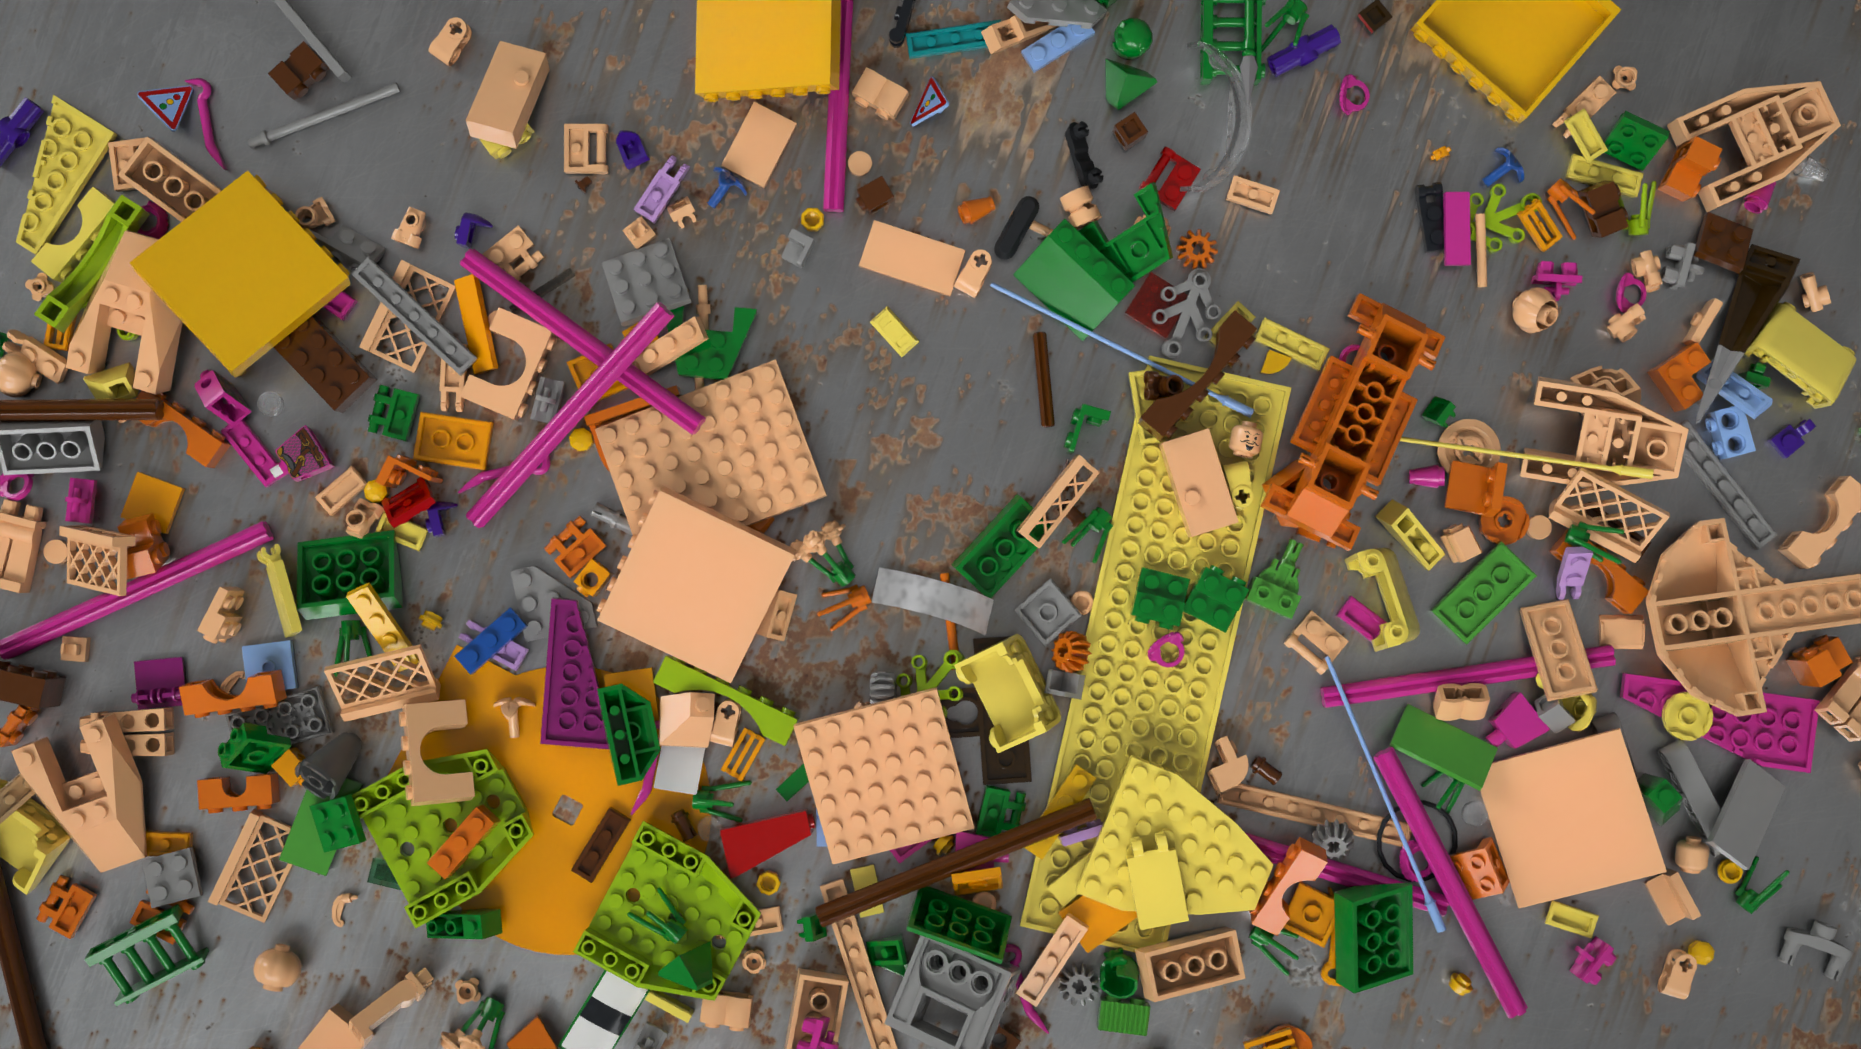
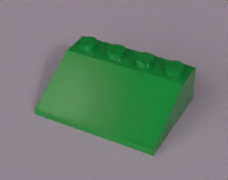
M1066 219L1045 238L1013 274L1050 311L1090 331H1093L1135 287L1118 268ZM1065 324L1082 342L1089 336Z
M395 531L367 533L362 539L354 536H343L298 542L296 609L306 620L358 614L346 595L349 591L369 582L388 610L403 608L402 579Z
M1394 883L1353 886L1334 892L1336 983L1355 994L1413 975L1412 884Z
M926 886L917 890L908 916L906 930L1002 964L1012 916Z

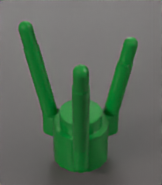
M1288 0L1286 5L1265 23V27H1269L1283 15L1281 22L1263 43L1262 52L1286 23L1294 25L1299 22L1293 41V46L1298 45L1304 24L1309 18V15L1306 13L1308 10L1307 5L1303 1Z
M1096 507L1085 520L1062 540V543L1066 544L1079 533L1071 543V546L1074 547L1090 529L1097 533L1100 530H1104L1092 560L1093 563H1097L1107 535L1113 527L1109 523L1112 520V516L1104 509Z
M1581 521L1578 526L1574 524L1570 526L1564 542L1573 547H1585L1593 551L1592 558L1599 562H1603L1602 557L1617 564L1622 563L1620 559L1587 543L1590 533L1586 531L1624 534L1623 529L1589 525Z
M361 620L341 621L334 664L341 662L344 641V662L349 661L350 641L359 640V635L362 637L367 657L372 656L367 638V627H361Z
M1437 771L1424 781L1421 786L1426 787L1444 773ZM1450 776L1448 778L1453 782L1436 805V808L1440 809L1457 786L1445 810L1448 814L1465 783Z
M749 780L715 786H702L701 790H697V794L693 795L692 808L699 809L700 813H709L741 823L743 819L711 809L714 805L733 807L734 803L714 800L715 795L710 792L748 786L752 782Z
M1755 856L1741 886L1735 892L1739 896L1735 902L1747 912L1753 914L1761 904L1782 888L1780 883L1790 874L1789 870H1785L1760 894L1751 888L1746 891L1745 889L1759 861V857Z
M659 887L657 892L676 921L671 918L665 923L653 913L647 911L646 915L661 926L662 929L631 912H628L627 916L661 935L668 942L672 941L676 944L688 930L684 926L686 920L680 916L667 895Z
M1254 925L1249 934V938L1252 939L1251 944L1259 948L1284 975L1289 976V972L1263 944L1268 946L1270 943L1295 960H1298L1299 956L1273 939L1274 934ZM1282 929L1280 934L1295 939L1299 938V935L1286 929Z

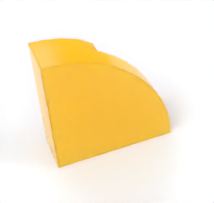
M1268 350L1260 373H1277L1283 370L1292 358Z

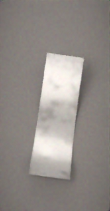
M879 567L871 602L935 616L965 626L986 636L994 600L950 583Z

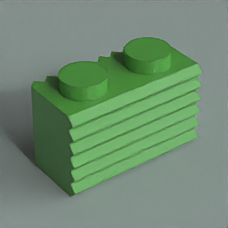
M1106 994V997L1100 996L1097 1028L1100 1031L1147 1036L1150 1005L1142 997L1131 996L1130 1000L1111 997Z

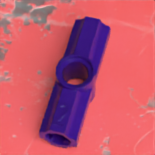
M1331 24L1310 36L1308 34L1300 37L1297 46H1293L1292 42L1289 44V47L1269 56L1266 59L1268 67L1272 74L1278 77L1297 66H1305L1317 59L1320 54L1337 47L1341 43L1340 34Z
M27 97L22 100L10 116L0 120V167L15 148L22 147L30 137L29 130L45 112L39 105Z

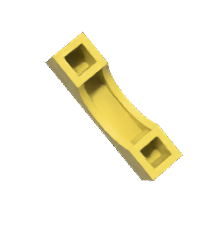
M92 187L78 204L82 214V226L79 234L66 244L53 245L46 243L31 262L50 278L62 283L91 248L100 232L107 213L116 201L102 190Z

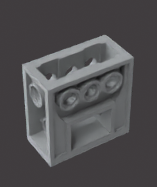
M920 935L884 1024L936 1049H990L1022 969L1004 960L1002 964ZM940 956L943 958V964L940 962ZM962 966L966 970V975L962 972ZM984 977L988 980V986L984 982ZM931 998L968 1015L959 1037L923 1020Z

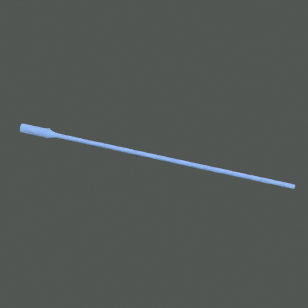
M993 282L990 285L1170 376H1179L1184 383L1190 386L1195 384V382ZM1207 389L1209 391L1208 395L1216 398L1222 403V406L1225 405L1251 418L1255 409L1229 397V395H1220Z
M1327 656L1325 660L1424 893V905L1428 909L1437 933L1446 930V926L1435 903L1436 900L1431 897L1426 888L1330 657Z

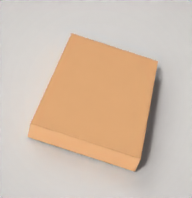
M753 102L721 167L765 189L797 127V123Z

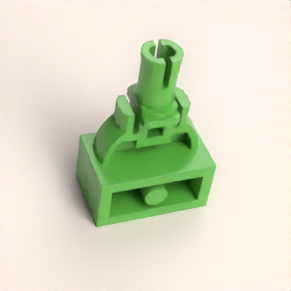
M1289 539V543L1280 561L1273 559L1270 567L1264 569L1258 577H1252L1248 585L1250 590L1244 600L1287 619H1292L1302 597L1297 595L1299 591L1297 577L1300 569L1295 568V563L1304 545Z

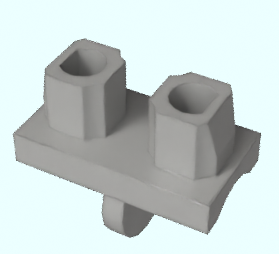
M1689 242L1684 245L1671 244L1668 246L1666 258L1676 260L1675 267L1664 266L1660 275L1662 281L1670 284L1669 288L1677 290L1678 287L1685 286L1686 280L1693 282L1695 274L1701 275L1704 273V268L1698 265L1700 258L1693 256L1696 244Z
M540 377L530 419L548 423L557 414L565 382Z
M646 1022L633 1049H661L669 1032Z

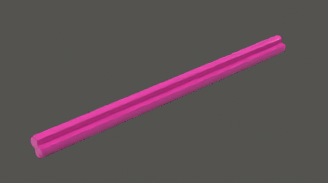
M841 0L839 90H831V93L828 94L823 209L826 212H844L853 0Z
M469 249L465 253V257L460 261V265L594 364L600 366L612 353L613 350L480 252L475 249ZM633 364L617 379L691 435L696 434L706 420L704 416Z
M657 302L466 513L467 519L472 521L474 526L481 528L489 522L671 321L674 314L664 304Z
M261 521L164 565L156 573L127 582L126 596H116L108 593L100 594L0 640V657L3 660L14 658L274 540L270 526L266 521Z
M1612 645L1585 648L1591 669L1614 666L1616 664L1615 651ZM1531 656L1341 685L1349 704L1436 692L1438 686L1443 684L1463 686L1469 683H1479L1485 685L1536 677L1538 669L1534 657ZM1336 685L1320 688L1323 707L1329 708L1344 705Z
M1388 747L1377 752L1373 758L1507 1017L1514 1018L1517 1015H1523L1527 1012L1526 1009L1528 1007L1394 748Z
M1246 833L1272 863H1282L1286 858L1289 846ZM1328 858V863L1318 876L1319 878L1347 887L1405 883ZM1412 885L1413 907L1428 912L1427 907L1424 905L1425 898L1421 887ZM1428 890L1431 897L1436 900L1435 903L1440 915L1444 917L1449 906L1445 895Z

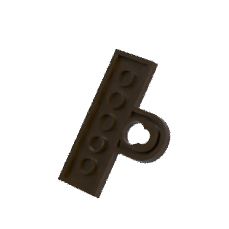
M1010 636L974 638V654ZM975 687L961 688L963 697L959 701L940 700L942 706H945L947 710L962 701H970L977 707V718L970 724H961L958 721L950 720L948 717L945 719L951 738L980 736L983 785L1032 782L1029 740L997 753L989 741L990 730L994 725ZM954 689L951 693L953 698H956L958 696V691L956 689Z

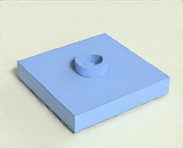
M293 640L242 646L246 683L247 678L256 673L281 670L285 690L298 688Z

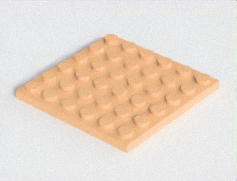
M937 687L794 724V731L832 864L975 829Z

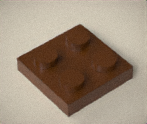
M1708 212L1703 217L1693 256L1739 274L1744 269L1753 229Z

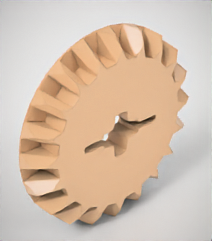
M1463 419L1452 423L1441 433L1438 441L1501 451L1499 439L1493 429L1484 422L1475 419ZM1438 447L1436 452L1439 463L1448 474L1451 462L1454 460L1491 468L1500 459V455L1472 452L1473 457L1470 455L1464 456L1463 452L1465 450Z

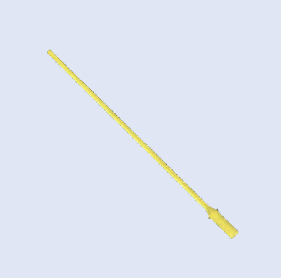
M1401 437L1400 439L1401 442L1607 470L1619 474V476L1625 475L1652 479L1654 472L1653 469L1625 466L1623 464L1607 466Z

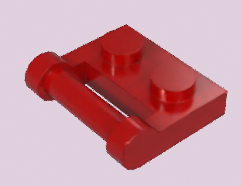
M1164 147L1160 152V159L1146 181H1142L1139 189H1143L1150 183H1156L1168 162H1173L1176 165L1158 191L1160 203L1175 212L1201 169L1176 154L1172 149Z
M419 477L416 483L390 499L387 497L381 501L387 519L393 528L408 522L412 517L429 509L436 503L428 480Z

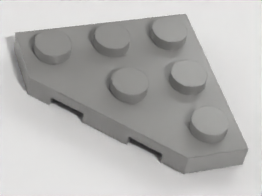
M1011 0L1007 6L1024 23L1035 24L1036 21L1048 22V25L1062 27H1067L1068 24L1081 25V28L1091 29L1107 12V9L1096 0Z
M537 566L510 571L520 618L527 624V627L523 630L525 642L548 638L552 598L578 600L584 628L598 627L593 602L582 597Z

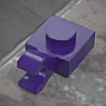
M1804 419L1794 428L1787 424L1770 437L1768 441L1779 455L1785 459L1805 444L1801 437L1813 430L1816 425L1811 419L1807 421Z

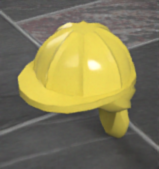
M1538 673L1536 675V683L1540 688L1543 689L1542 682ZM1590 693L1562 699L1563 706L1575 718V723L1568 726V728L1576 732L1586 729L1597 712L1596 698Z

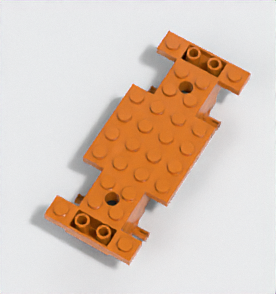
M1361 293L1356 296L1348 313V317L1361 323L1356 333L1364 336L1354 361L1350 365L1332 355L1327 359L1290 440V443L1311 453V456H1308L1302 452L1297 462L1304 464L1306 467L1296 489L1292 493L1272 483L1260 506L1347 551L1352 550L1361 527L1345 520L1344 517L1353 508L1356 499L1361 494L1372 500L1377 498L1379 491L1367 486L1366 483L1369 482L1375 486L1381 484L1418 399L1402 391L1406 381L1411 378L1415 367L1419 364L1430 371L1433 370L1436 364L1434 359L1437 358L1445 340V336L1426 327V324ZM1380 352L1387 355L1388 361L1382 359ZM1323 479H1327L1330 482L1331 489L1323 485Z

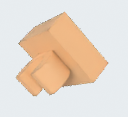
M688 196L667 206L673 222L677 221L681 228L685 227L682 221L685 216H689L693 223L696 222V217L693 213L695 209Z
M642 216L622 230L636 249L643 248L657 237Z
M63 636L60 650L61 660L89 662L91 638Z

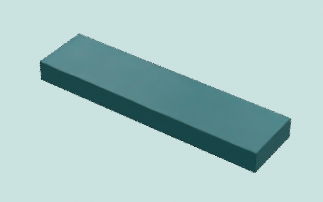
M1001 19L906 33L909 59L988 48L981 32L989 26L1001 22Z

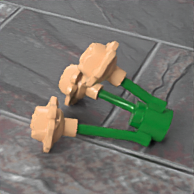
M836 520L829 521L821 527L822 531L812 530L809 534L805 535L803 542L796 539L790 545V547L796 549L792 562L802 559L806 563H811L833 583L837 582L840 587L849 584L856 576L852 571L854 566L849 561L841 545L840 535L846 526L845 524L840 525ZM826 540H831L833 545L837 547L844 564L842 561L836 563L827 553V548L824 546ZM817 552L819 555H823L832 566L831 570H827L812 558L813 555L810 553Z
M487 997L485 1002L481 1001L476 1011L461 1029L458 1028L454 1033L442 1031L441 1036L443 1039L441 1046L443 1049H485L480 1041L483 1034L482 1030L488 1020L494 1022L496 1018L488 1048L494 1049L501 1021L505 1015V1012L502 1011L505 1005L490 997ZM481 1013L480 1016L483 1018L477 1029H474L471 1035L464 1036L466 1034L465 1031Z

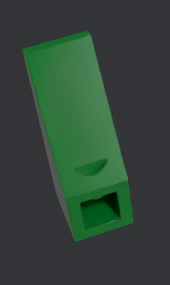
M480 908L447 911L426 923L427 938L483 940L503 933L501 910Z

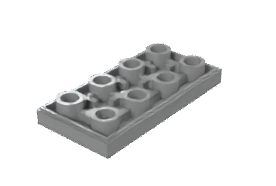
M321 686L287 695L286 699L278 702L279 706L264 709L263 705L255 706L256 709L241 712L238 710L225 714L230 734L233 728H239L243 723H252L266 726L268 734L290 737L291 745L334 732Z
M1751 759L1744 760L1707 843L1743 870L1750 869L1786 786Z

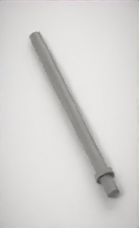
M394 83L271 131H261L260 135L248 139L249 146L254 148L262 144L269 145L275 139L398 93L400 88L397 83Z

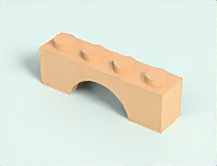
M1840 476L1824 494L1828 503L1829 513L1827 521L1818 531L1814 533L1793 531L1777 549L1799 569L1815 567L1821 561L1823 552L1835 545L1837 542L1836 537L1841 531L1848 529L1853 523L1852 518L1856 513L1861 512V484L1852 476Z

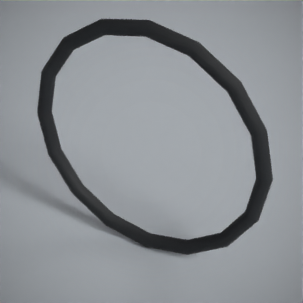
M1421 800L1423 805L1438 810L1447 819L1453 837V846L1449 855L1455 854L1458 848L1457 829L1451 816L1442 807L1437 809V804ZM1399 806L1393 808L1395 813L1400 811ZM1389 812L1382 820L1377 833V853L1383 866L1392 875L1412 882L1407 880L1403 874L1397 873L1387 863L1382 852V834L1386 823L1392 818ZM1431 873L1428 876L1422 878L1423 881H1428L1434 878L1435 876L1433 873Z

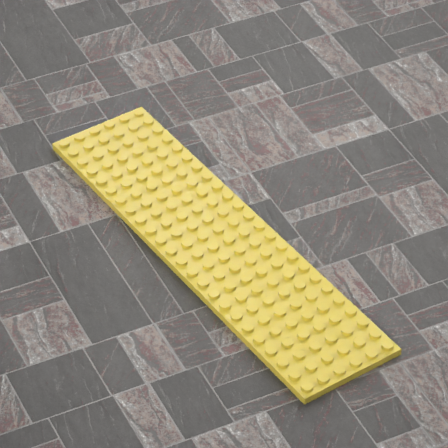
M1148 356L1149 360L1195 383L1208 370L1199 366ZM1146 364V369H1145V370H1147V369H1153V371H1157V372L1159 373V375L1168 376V377L1170 376V375H1168V374H1166V373H1164V372H1162V371H1160V370H1158V369H1156V368H1154V367H1152V366ZM1225 373L1217 385L1212 383L1207 389L1220 395H1229V397L1255 409L1251 418L1225 405L1222 406V403L1216 398L1207 395L1201 403L1196 401L1191 406L1194 411L1185 421L1180 419L1175 425L1178 427L1176 432L1169 439L1165 437V441L1140 445L1136 418L1134 417L1112 514L1111 524L1113 527L1107 536L1085 634L1087 641L1091 643L1088 651L1092 654L1088 655L1089 663L1084 664V669L1076 673L1085 675L1081 700L1074 698L1070 700L1047 806L1074 765L1077 764L1096 777L1083 800L1090 798L1097 819L1104 822L1131 755L1178 773L1192 787L1201 792L1243 603L1239 611L1236 612L1226 633L1185 612L1182 614L1180 626H1174L1173 630L1158 627L1159 622L1150 620L1149 624L1134 621L1135 616L1130 615L1141 567L1190 579L1184 603L1202 568H1210L1211 565L1225 571L1223 576L1230 580L1235 576L1245 581V587L1247 588L1264 508L1260 507L1266 495L1262 484L1272 477L1291 387ZM1184 383V388L1182 392L1191 386ZM1242 421L1256 423V428L1263 432L1260 452L1253 455L1252 458L1233 455V451L1229 448L1232 428L1236 425H1242ZM1209 428L1221 468L1222 465L1242 461L1248 462L1254 499L1246 508L1241 510L1235 509L1238 523L1188 538L1159 444ZM1239 492L1235 498L1236 500H1241L1242 503L1246 496L1241 495ZM1179 632L1184 638L1182 643L1185 649L1184 657L1179 664L1168 668L1160 666L1156 661L1149 660L1148 650L1154 642L1166 634ZM1166 642L1160 647L1163 661L1173 662L1178 658L1179 649L1175 644ZM1086 823L1077 826V829L1087 827ZM1057 837L1043 860L1035 855L1020 926L1052 934L1056 932L1063 921L1058 912L1081 895L1078 894L1063 907L1047 886L1093 849L1097 837L1068 846H1063L1060 843L1059 837ZM1135 918L1100 945L1117 949L1121 947L1123 950L1135 953V949L1166 942L1171 924L1140 930L1138 919Z

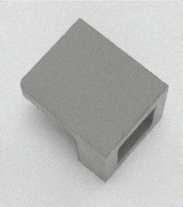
M792 228L788 235L789 242L781 257L803 269L815 245V241L813 238Z
M1049 669L1044 693L1081 700L1085 675Z
M1543 695L1534 701L1538 717L1555 734L1575 723V718L1563 706L1562 699L1547 702L1546 695Z

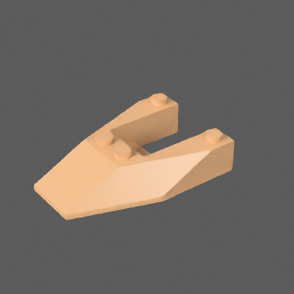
M1821 81L1745 88L1667 124L1676 147L1695 136L1700 137L1729 124L1747 163V168L1700 189L1698 195L1706 212L1786 177L1841 126Z
M129 230L124 232L90 296L70 342L66 368L85 374L103 371L105 369L111 327L142 336L133 388L152 394L171 390L182 321L142 280L129 263L159 239Z
M1538 376L1534 405L1582 412L1584 416L1576 456L1525 447L1523 454L1607 466L1623 464L1625 466L1654 470L1653 478L1646 479L1625 475L1619 476V474L1612 471L1583 467L1618 486L1678 478L1688 428L1617 392ZM1522 459L1520 477L1569 484L1581 467ZM1582 477L1578 482L1580 487H1594L1593 482L1585 477Z
M115 713L95 719L79 727L97 771L66 782L48 736L11 751L20 774L100 873L147 857L142 779Z

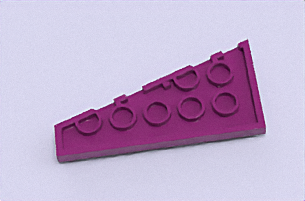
M552 598L540 744L609 749L597 689L600 687L578 600Z

